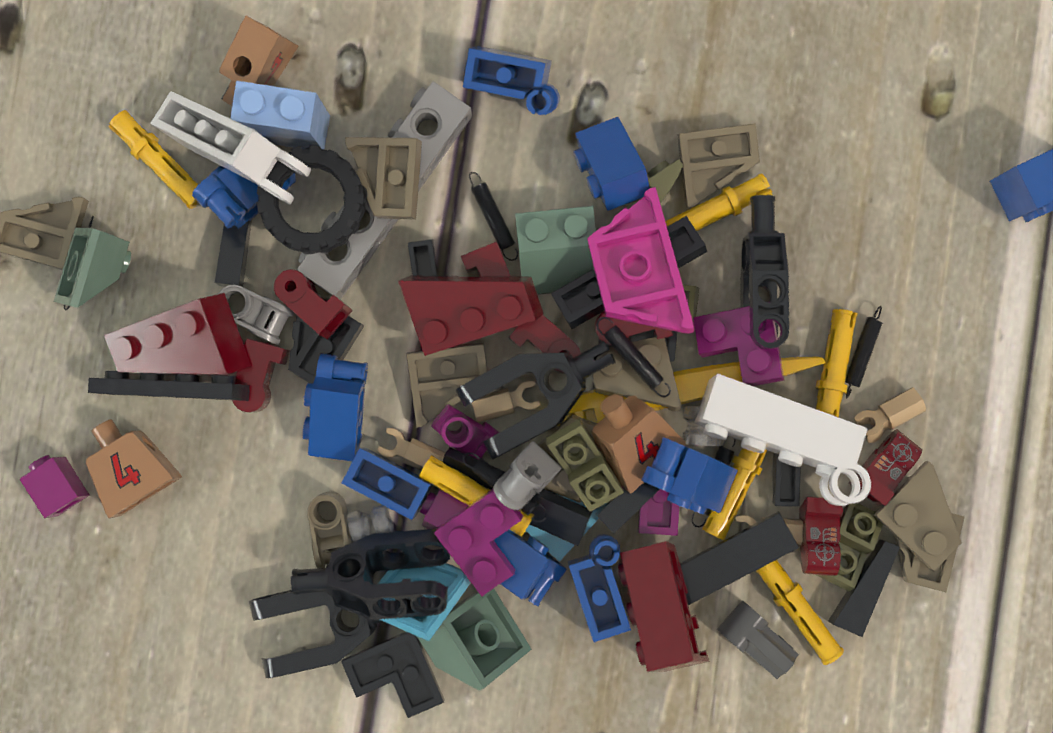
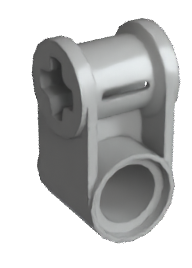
M228 285L220 290L218 294L225 293L227 301H229L232 295L237 293L243 294L246 304L244 309L237 314H232L235 323L247 328V331L279 345L281 340L278 336L288 316L294 315L290 308L238 285Z
M532 441L511 463L510 469L495 483L494 493L498 500L506 507L519 510L536 493L539 494L562 467Z

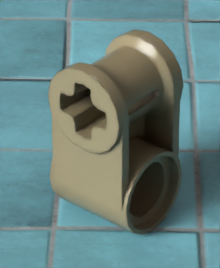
M325 492L315 497L307 508V517L312 536V551L316 567L325 568L326 564L330 563L331 552L337 550L328 549L344 547L355 542V536L350 525L347 504L340 494ZM321 501H330L335 505L337 515L334 520H325L319 515L318 506Z

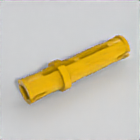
M123 110L115 115L108 127L131 149L130 154L135 159H141L189 209L199 205L200 203L192 196L198 183L158 144L159 139L153 133H148L142 128L128 111Z
M760 173L756 177L733 188L730 186L723 188L721 194L666 220L665 223L668 227L687 216L695 230L698 231L731 214L734 216L741 214L743 208L751 205L750 198L752 196L772 195V190L770 188L767 189L770 185L763 173Z
M844 309L832 310L830 332L824 357L826 363L823 365L821 379L816 381L815 387L818 389L816 410L838 418L842 396L847 393L848 388L845 385L846 371L858 315L856 312Z
M742 448L738 456L734 455L731 462L734 463L733 468L737 469L738 472L720 513L711 511L702 530L721 540H725L756 474L760 476L762 471L760 466L767 450H764V453H757Z
M433 455L427 460L419 475V478L435 485L467 505H471L490 491V489H487L470 477L444 464ZM520 511L523 515L522 520L511 527L510 530L522 537L534 514L530 513L526 516L525 513L523 514Z
M778 560L756 570V573L760 575L774 594L773 601L777 607L782 606L801 634L817 653L823 665H828L841 657L844 649L840 647L820 617L802 595L803 588L801 585L791 580Z

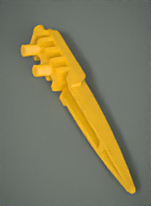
M818 356L781 358L784 377L826 363L822 357ZM740 362L703 366L673 372L681 405L702 400L709 379L716 374L743 383ZM595 390L583 392L564 421L573 414L598 424L606 417L601 410V404L609 396L596 393ZM645 402L655 411L664 410L668 408L665 406Z

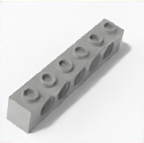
M434 81L427 89L422 87L416 93L410 104L413 108L405 120L402 118L398 119L388 134V138H417L422 141L418 192L472 118L471 107ZM433 120L438 124V128L432 135H421L417 132L421 122ZM362 186L365 194L364 206L365 212L370 214V223L366 228L357 230L355 234L348 238L349 241L345 243L348 248L346 257L341 261L335 262L330 260L329 252H319L314 254L301 253L298 262L301 263L297 269L299 272L339 299H342L399 220L380 219L373 216L367 200L368 193L364 186ZM344 205L338 213L333 211L326 218L321 226V231L330 228L340 218Z

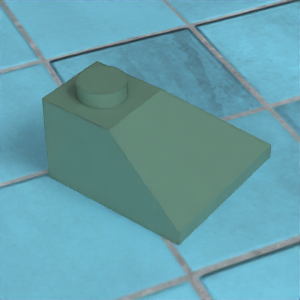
M75 228L53 302L78 308L116 282L120 277V273H125L129 267L131 251L127 249L130 242L94 228Z
M492 589L484 596H481L477 591L455 605L429 641L418 637L437 668L479 691L488 686L532 650L495 589Z

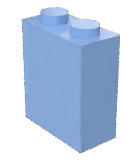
M236 81L230 119L255 130L274 145L292 148L301 146L302 149L309 148V146H320L321 149H325L330 114L317 93Z

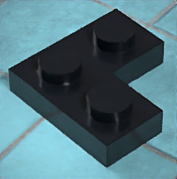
M409 632L401 633L346 657L341 661L356 698L393 682L407 718L440 705L445 701L418 637Z

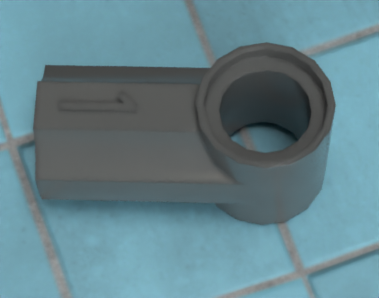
M742 600L717 630L742 653L746 651L771 675L778 679L783 674H786L794 665L799 654L782 637L767 626L769 623Z

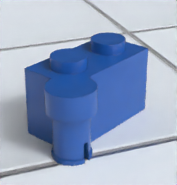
M481 46L469 48L463 88L518 99L527 98L526 106L532 114L537 113L538 115L552 113L560 102L558 90L553 85L548 84L552 60Z
M219 166L212 171L207 178L198 184L192 193V196L202 207H209L227 228L235 225L239 229L248 220H252L259 214L257 208L258 185L223 166ZM295 173L284 182L282 189L286 191L296 182Z
M320 354L316 378L313 383H307L304 395V406L310 407V417L306 416L303 426V439L309 440L308 456L344 461L354 460L362 441L364 387L367 380L368 371L366 370L368 369V363L338 360L336 355Z
M663 437L651 467L647 465L641 481L669 492L668 501L704 515L707 508L718 513L721 512L738 470Z
M508 529L495 538L494 542L516 571L513 576L502 582L501 585L522 600L529 598V602L539 607L540 602L554 581L559 582L567 568L547 555L549 548L536 538L530 536L526 541Z
M601 534L593 538L589 546V555L567 561L593 642L631 630L610 567L617 562L620 556V545L615 538L607 534Z

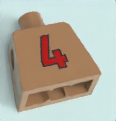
M246 15L220 66L219 72L231 79L221 99L232 106L236 81L274 86L296 52L298 45Z
M618 394L607 397L601 404V410L606 417L596 424L592 430L597 446L610 465L620 485L630 494L644 483L641 479L647 465L652 466L663 437L683 446L687 445L652 407L635 395L629 396L625 400Z
M112 419L99 424L91 430L102 449L88 457L86 465L108 518L122 516L182 478L179 471L144 432L132 430L122 436Z

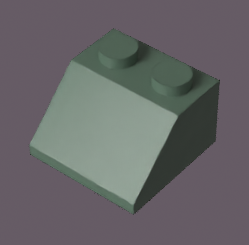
M593 206L515 213L521 276L532 277L537 295L553 293L594 269L587 238L596 232Z

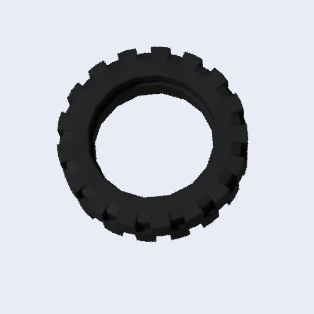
M300 146L290 149L291 152L288 154L304 163L310 169L326 171L340 182L344 192V208L340 218L328 229L318 233H304L292 228L284 220L279 208V199L260 186L257 188V194L259 195L257 202L258 212L266 229L287 248L304 254L330 252L333 248L341 247L349 241L348 238L355 234L360 226L359 223L365 212V194L361 181L352 165L333 150L321 149L320 146H309V148L303 149ZM277 160L266 179L282 188L284 182L296 172Z

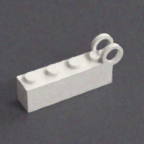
M170 91L150 123L182 146L252 181L289 205L294 197L266 179L277 160L304 177H308L312 171L304 163L276 147L255 130Z
M716 374L709 379L694 423L705 427L703 431L705 434L722 440H726L727 436L741 440V447L753 452L764 453V450L779 454V461L792 466L801 467L802 463L815 467V473L822 476L819 484L821 495L832 505L844 506L853 504L867 497L871 488L870 476L857 462L868 428L720 374ZM841 473L848 476L852 483V491L849 496L842 494L838 488L837 481ZM856 473H858L859 476H860L861 479H862V489H861V491H860V481H859V478H858V476L856 475ZM828 480H829V487H830V490H831V493L833 494V496L830 494V492H829V490H828Z

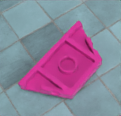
M656 187L648 189L644 193V197L629 209L624 208L614 216L613 221L609 225L602 226L587 238L606 317L686 334L693 333L694 324Z

